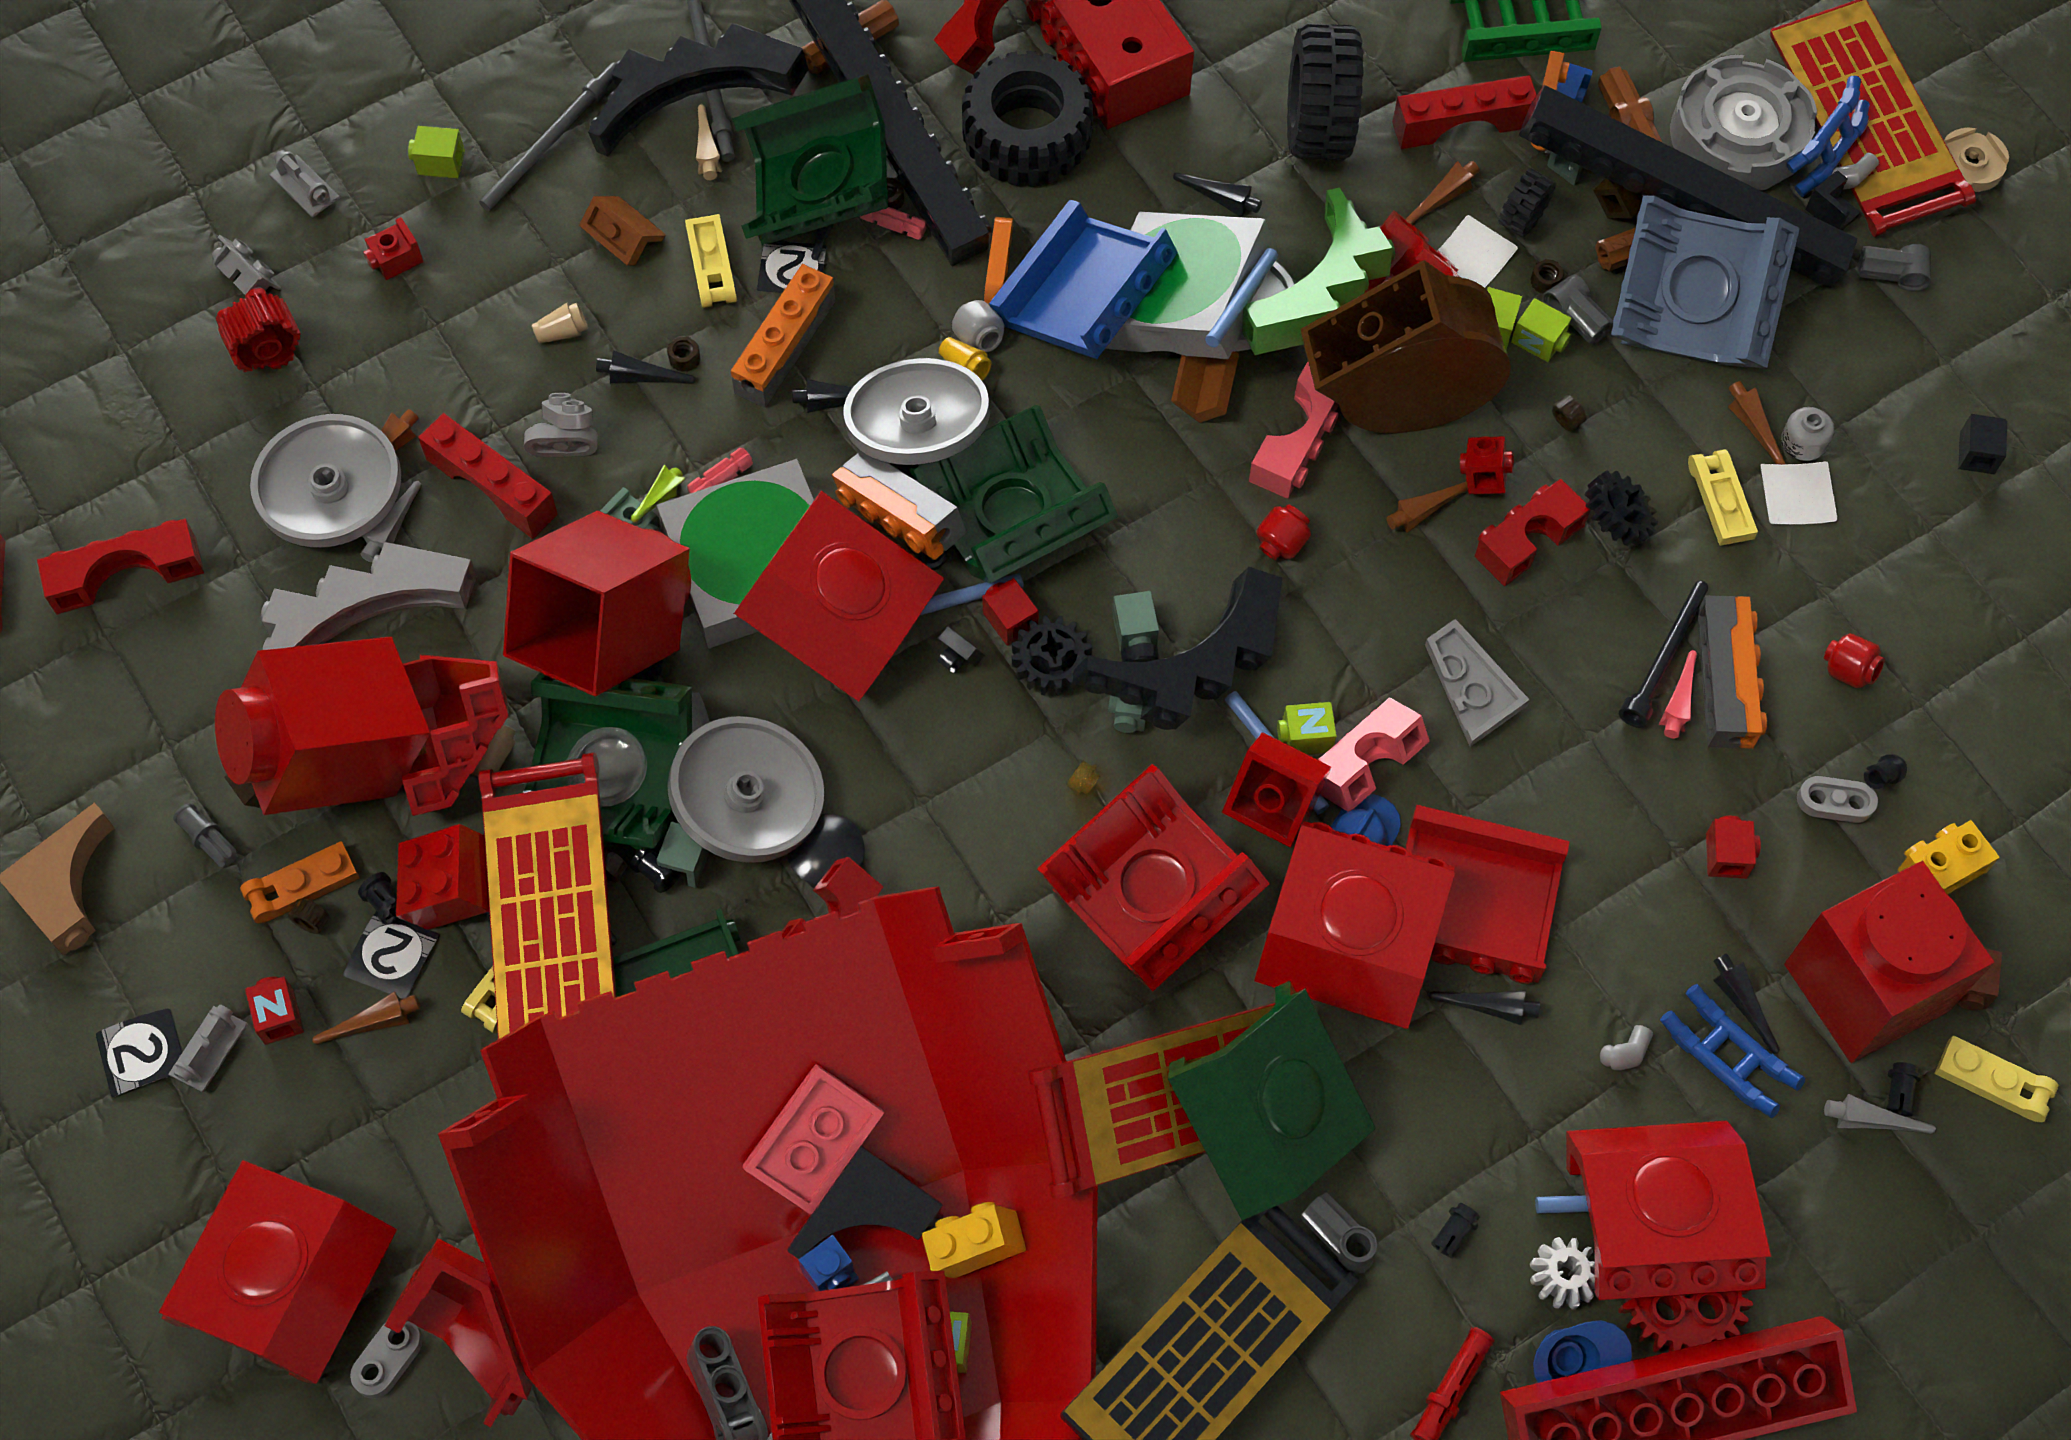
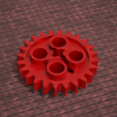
M1751 1290L1690 1294L1687 1298L1685 1294L1625 1298L1627 1302L1618 1309V1312L1632 1314L1633 1318L1626 1327L1631 1329L1640 1326L1642 1332L1638 1339L1639 1342L1652 1337L1655 1339L1653 1345L1654 1352H1658L1664 1344L1669 1346V1352L1740 1335L1741 1333L1735 1325L1744 1326L1748 1322L1749 1318L1741 1311L1749 1310L1753 1306V1302L1742 1297V1295L1749 1293ZM1704 1302L1711 1305L1715 1311V1319H1707L1702 1316L1698 1309V1303ZM1663 1303L1668 1305L1673 1310L1674 1320L1662 1318L1657 1312L1656 1304Z

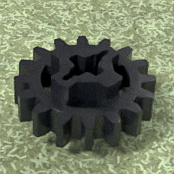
M1607 470L1587 485L1589 489L1584 495L1590 501L1586 504V507L1594 510L1595 514L1591 517L1592 520L1599 521L1598 524L1602 532L1610 531L1612 540L1617 541L1621 538L1625 546L1631 543L1638 546L1655 533L1654 527L1658 524V520L1653 515L1657 511L1648 505L1651 498L1650 496H1643L1645 492L1642 490V486L1640 484H1631L1630 476L1627 475L1622 479L1618 471H1614L1611 474Z
M1047 615L1043 616L1041 625H1037L1036 622L1030 620L1029 632L1019 629L1018 641L1012 642V653L1014 655L1011 656V665L1017 668L1016 678L1018 680L1028 678L1027 689L1029 690L1033 689L1036 685L1041 686V695L1044 696L1048 688H1054L1057 696L1061 695L1063 686L1074 691L1076 684L1072 683L1074 669L1088 655H1092L1093 646L1090 643H1086L1087 632L1076 633L1077 623L1075 621L1071 622L1068 626L1063 625V616H1059L1055 623H1050ZM1048 647L1051 649V654H1054L1056 664L1053 663V658L1050 657Z

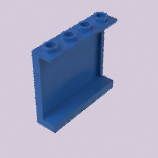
M1069 200L993 297L989 305L1002 318L1006 328L1098 359L1178 252L1165 228H1161L1153 238L1089 218L1080 202Z

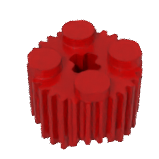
M263 288L251 289L246 293L245 299L240 298L238 303H232V307L224 308L217 313L218 331L234 365L239 370L242 369L245 373L253 371V369L256 370L258 367L264 369L267 365L272 369H282V365L287 366L288 361L294 360L293 351L296 350L295 346L299 345L298 340H300L301 332L286 302L282 298L279 299L277 295L273 297L271 293L267 295Z

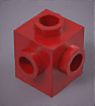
M1505 436L1468 438L1467 453L1460 454L1461 475H1466L1468 494L1505 493L1507 473L1514 472L1513 451H1507Z

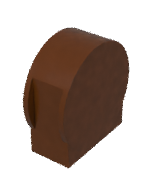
M1425 260L1300 329L1315 390L1340 404L1343 416L1350 423L1368 431L1406 433L1450 423L1472 413L1489 402L1504 387L1510 375V360L1504 347L1490 293L1475 281L1445 275Z

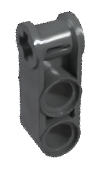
M709 1326L701 1329L692 1341L686 1358L713 1425L716 1440H767L768 1430L764 1416L756 1405L730 1337L726 1331L719 1327ZM704 1344L713 1346L718 1352V1357L708 1358L704 1356L699 1346ZM719 1383L727 1384L732 1388L734 1396L730 1398L722 1397L716 1391L715 1385Z

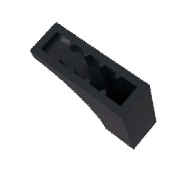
M861 1145L818 1207L790 1243L787 1251L800 1259L825 1237L842 1229L858 1225L888 1226L901 1230L919 1240L923 1232L936 1228L935 1222L943 1219L944 1215L938 1212L943 1205Z

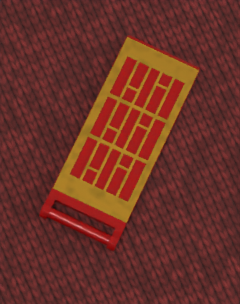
M1854 0L1771 29L1770 36L1787 69L1793 73L1813 96L1817 108L1815 122L1819 130L1838 106L1848 77L1858 76L1861 79L1859 100H1866L1870 103L1868 124L1863 134L1857 137L1838 163V166L1856 164L1866 153L1874 154L1879 160V165L1857 187L1850 188L1867 220L1873 237L1886 234L1887 229L1958 205L1965 207L1976 202V195L1972 186L1963 177L1867 0ZM1854 110L1852 111V113H1849L1850 120L1852 114L1854 113ZM1839 129L1830 138L1833 147L1841 137ZM1950 186H1954L1956 192L1885 216L1877 212Z
M595 752L582 754V758L549 764L494 772L493 769L479 771L498 1039L544 1014L554 1011L558 1019L578 1012V1002L611 991L613 997L617 998L599 791V761ZM584 774L585 783L496 797V789L499 787Z
M1275 1003L1055 1065L1029 1070L1030 1085H1035L1053 1182L1049 1184L1051 1197L1063 1198L1074 1195L1090 1187L1206 1152L1168 1080L1169 1063L1185 1057L1188 1064L1221 1050L1267 1014L1275 1006ZM1058 1078L1077 1177L1069 1178L1051 1083Z

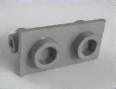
M280 150L275 154L274 160L276 161L277 169L269 174L270 177L312 218L340 199V196L298 155L294 156L291 152H285L284 150Z
M219 234L218 238L225 245L214 250L212 253L213 263L232 281L241 272L233 283L245 295L249 290L263 288L265 291L269 286L277 290L281 289L271 278L274 272L260 260L255 262L250 257L253 251L245 243L237 238L232 242Z
M223 1005L213 1006L168 1075L204 1093L248 1023L233 1016V1012Z

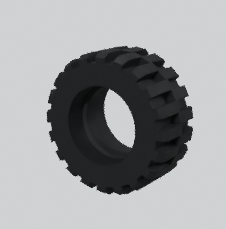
M1306 23L1297 29L1292 48L1287 98L1288 148L1290 154L1296 158L1345 160L1353 153L1359 128V116L1361 114L1363 50L1361 33L1352 25Z
M1026 50V54L1018 55L1017 51L1007 53L1006 58L1000 59L998 56L988 62L987 68L984 65L974 73V78L970 79L965 87V95L962 96L963 141L966 143V151L969 157L975 159V164L982 171L990 170V176L1000 181L1002 178L1008 179L1009 184L1018 186L1019 182H1027L1028 186H1037L1039 181L1044 180L1047 183L1058 180L1059 174L1065 176L1073 171L1074 164H1080L1086 156V150L1090 148L1093 122V103L1090 87L1085 84V79L1077 70L1073 72L1072 65L1064 60L1058 62L1056 61V56L1048 53L1041 56L1036 55V51ZM1030 107L1049 113L1055 120L1042 128L1025 130L1009 126L999 118L1013 109Z

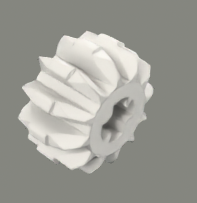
M1560 1237L1552 1241V1248L1545 1244L1541 1245L1538 1249L1540 1258H1533L1530 1263V1267L1538 1272L1531 1277V1284L1544 1286L1538 1295L1539 1298L1544 1300L1551 1294L1554 1296L1553 1307L1557 1309L1562 1306L1564 1300L1573 1310L1577 1309L1580 1305V1299L1588 1303L1594 1297L1592 1289H1595V1261H1588L1593 1250L1592 1247L1585 1248L1583 1252L1577 1250L1579 1245L1577 1238H1572L1567 1248ZM1562 1266L1570 1269L1568 1275H1573L1570 1280L1561 1277L1563 1271L1558 1272Z

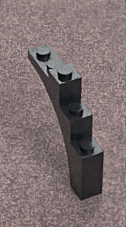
M732 23L726 33L718 39L716 48L680 36L675 45L667 51L664 61L628 49L623 58L616 63L611 74L617 89L611 92L607 104L599 116L593 119L588 131L596 152L609 156L623 137L644 119L663 107L691 95L714 89L748 87L769 89L793 96L809 71L803 48Z
M1248 567L1233 581L1227 607L1216 628L1207 639L1196 647L1170 658L1148 662H1121L1088 655L1074 669L1072 683L1083 686L1088 692L1094 694L1105 693L1118 697L1122 702L1129 705L1140 704L1142 705L1140 719L1152 722L1155 727L1160 729L1176 730L1191 717L1194 695L1205 700H1217L1232 686L1234 666L1242 670L1256 671L1272 657L1282 577Z

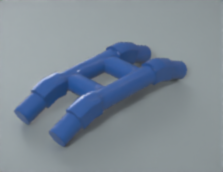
M1858 76L1848 77L1838 106L1815 137L1809 141L1805 149L1787 162L1788 170L1794 174L1803 166L1809 165L1821 156L1823 162L1809 173L1808 177L1795 185V190L1801 197H1804L1831 176L1833 170L1857 137H1860L1867 127L1870 103L1866 100H1859L1861 79ZM1854 110V113L1852 114L1850 120L1849 113H1852V111ZM1839 129L1841 137L1833 147L1830 138Z
M1698 984L1693 985L1685 994L1697 1007L1696 1010L1711 1026H1715L1707 1037L1701 1042L1700 1038L1687 1025H1684L1672 1010L1665 1013L1660 1021L1671 1033L1674 1041L1686 1053H1690L1728 1086L1743 1103L1761 1111L1770 1118L1775 1117L1780 1109V1104L1765 1096L1761 1090L1754 1087L1748 1080L1745 1081L1746 1078L1759 1065L1770 1077L1778 1082L1782 1081L1796 1091L1802 1088L1806 1078L1789 1068L1788 1064L1781 1061L1773 1053L1770 1054L1725 1014L1726 1012L1713 999H1710ZM1727 1038L1746 1053L1733 1069L1714 1054Z

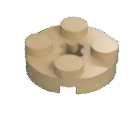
M1977 128L1957 129L1948 134L1944 142L1963 177L1972 186L1974 192L1986 191L1995 187L2001 181L2009 162V153L2006 146L1998 137L1989 132L1984 136L1980 133H1975ZM1966 156H1969L1971 159L1977 158L1979 160L1978 164L1969 162Z

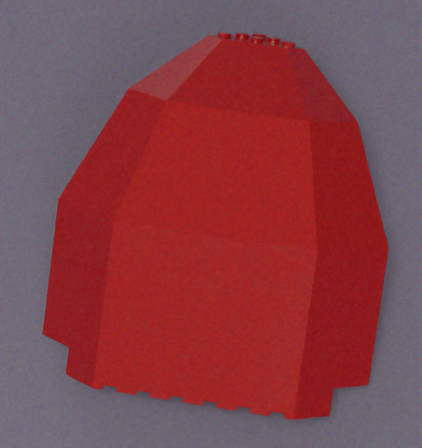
M939 886L877 896L859 902L860 911L841 918L838 917L836 911L802 922L805 930L783 938L781 931H777L747 942L748 951L727 958L725 951H721L690 962L693 970L670 978L669 972L665 971L634 982L636 991L614 998L612 992L609 991L578 1002L579 1011L557 1019L554 1011L536 1017L480 1050L497 1098L438 1133L525 1375L581 1440H716L713 1425L686 1358L688 1349L697 1333L709 1326L723 1329L730 1337L756 1405L764 1416L768 1437L771 1434L772 1428L757 1297L767 1294L816 1292L801 1272L798 1258L787 1251L788 1246L808 1220L810 1214L746 1172L742 1165L815 1064L884 1111L883 1116L865 1139L862 1146L940 1201L943 1206L938 1212L944 1215L943 1218L950 1216L961 1218L971 1214L972 1207L984 1202H995L996 1205L1015 1210L1017 1213L1026 1251L955 1279L945 1276L950 1312L969 1313L972 1322L967 1373H958L966 1440H1083L1061 1419L1060 1414L1096 1376L1098 1185L1067 1197H1051L1049 1184L1053 1182L1035 1085H1030L1028 1071L1066 1062V1058L1022 923L954 933ZM1058 1078L1051 1083L1069 1178L1077 1177ZM858 1225L845 1228L825 1237L812 1248L814 1249L827 1238L834 1235L852 1260L854 1272L859 1277V1280L852 1286L863 1285L886 1271L893 1280L901 1279L902 1274L913 1271H931L922 1235L917 1240L901 1230L888 1226ZM707 1344L699 1346L704 1356L708 1358L718 1357V1352L713 1346ZM719 1383L715 1385L716 1391L722 1397L730 1398L734 1396L732 1388L727 1384Z

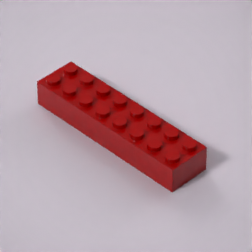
M1824 1316L1500 1392L1508 1440H1743L1857 1412L1844 1332Z

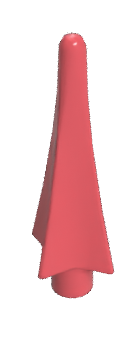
M1691 650L1688 653L1679 682L1659 722V725H1665L1664 735L1668 738H1678L1680 731L1685 732L1686 722L1691 720L1692 681L1697 657L1695 650Z

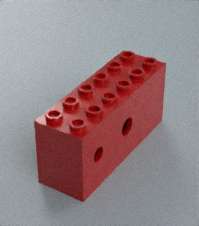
M1023 0L1030 20L1038 23L1045 43L1048 46L1052 45L1057 52L1058 61H1066L1073 66V72L1077 70L1084 77L1085 84L1090 87L1092 93L1093 116L1096 119L1100 118L1106 129L1190 95L1194 50L1160 0Z

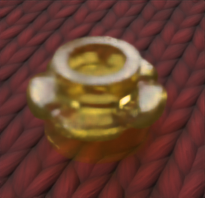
M1082 760L1066 783V786L1075 791L1073 795L1077 796L1080 791L1087 795L1100 777L1094 772L1097 768L1096 764L1091 766Z

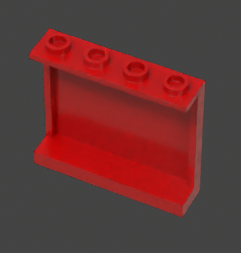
M1416 804L1405 849L1409 853L1425 858H1440L1448 865L1455 866V875L1436 936L1431 959L1445 965L1454 963L1470 966L1471 970L1481 974H1492L1495 972L1508 975L1511 980L1518 983H1539L1546 968L1544 959L1562 866L1568 854L1570 841Z

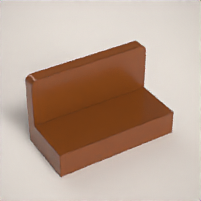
M593 196L579 224L582 229L626 265H636L647 242L663 241L666 236L664 232L619 196Z
M1232 351L1229 359L1181 355L1171 399L1172 402L1199 423L1225 415L1239 354L1236 351Z

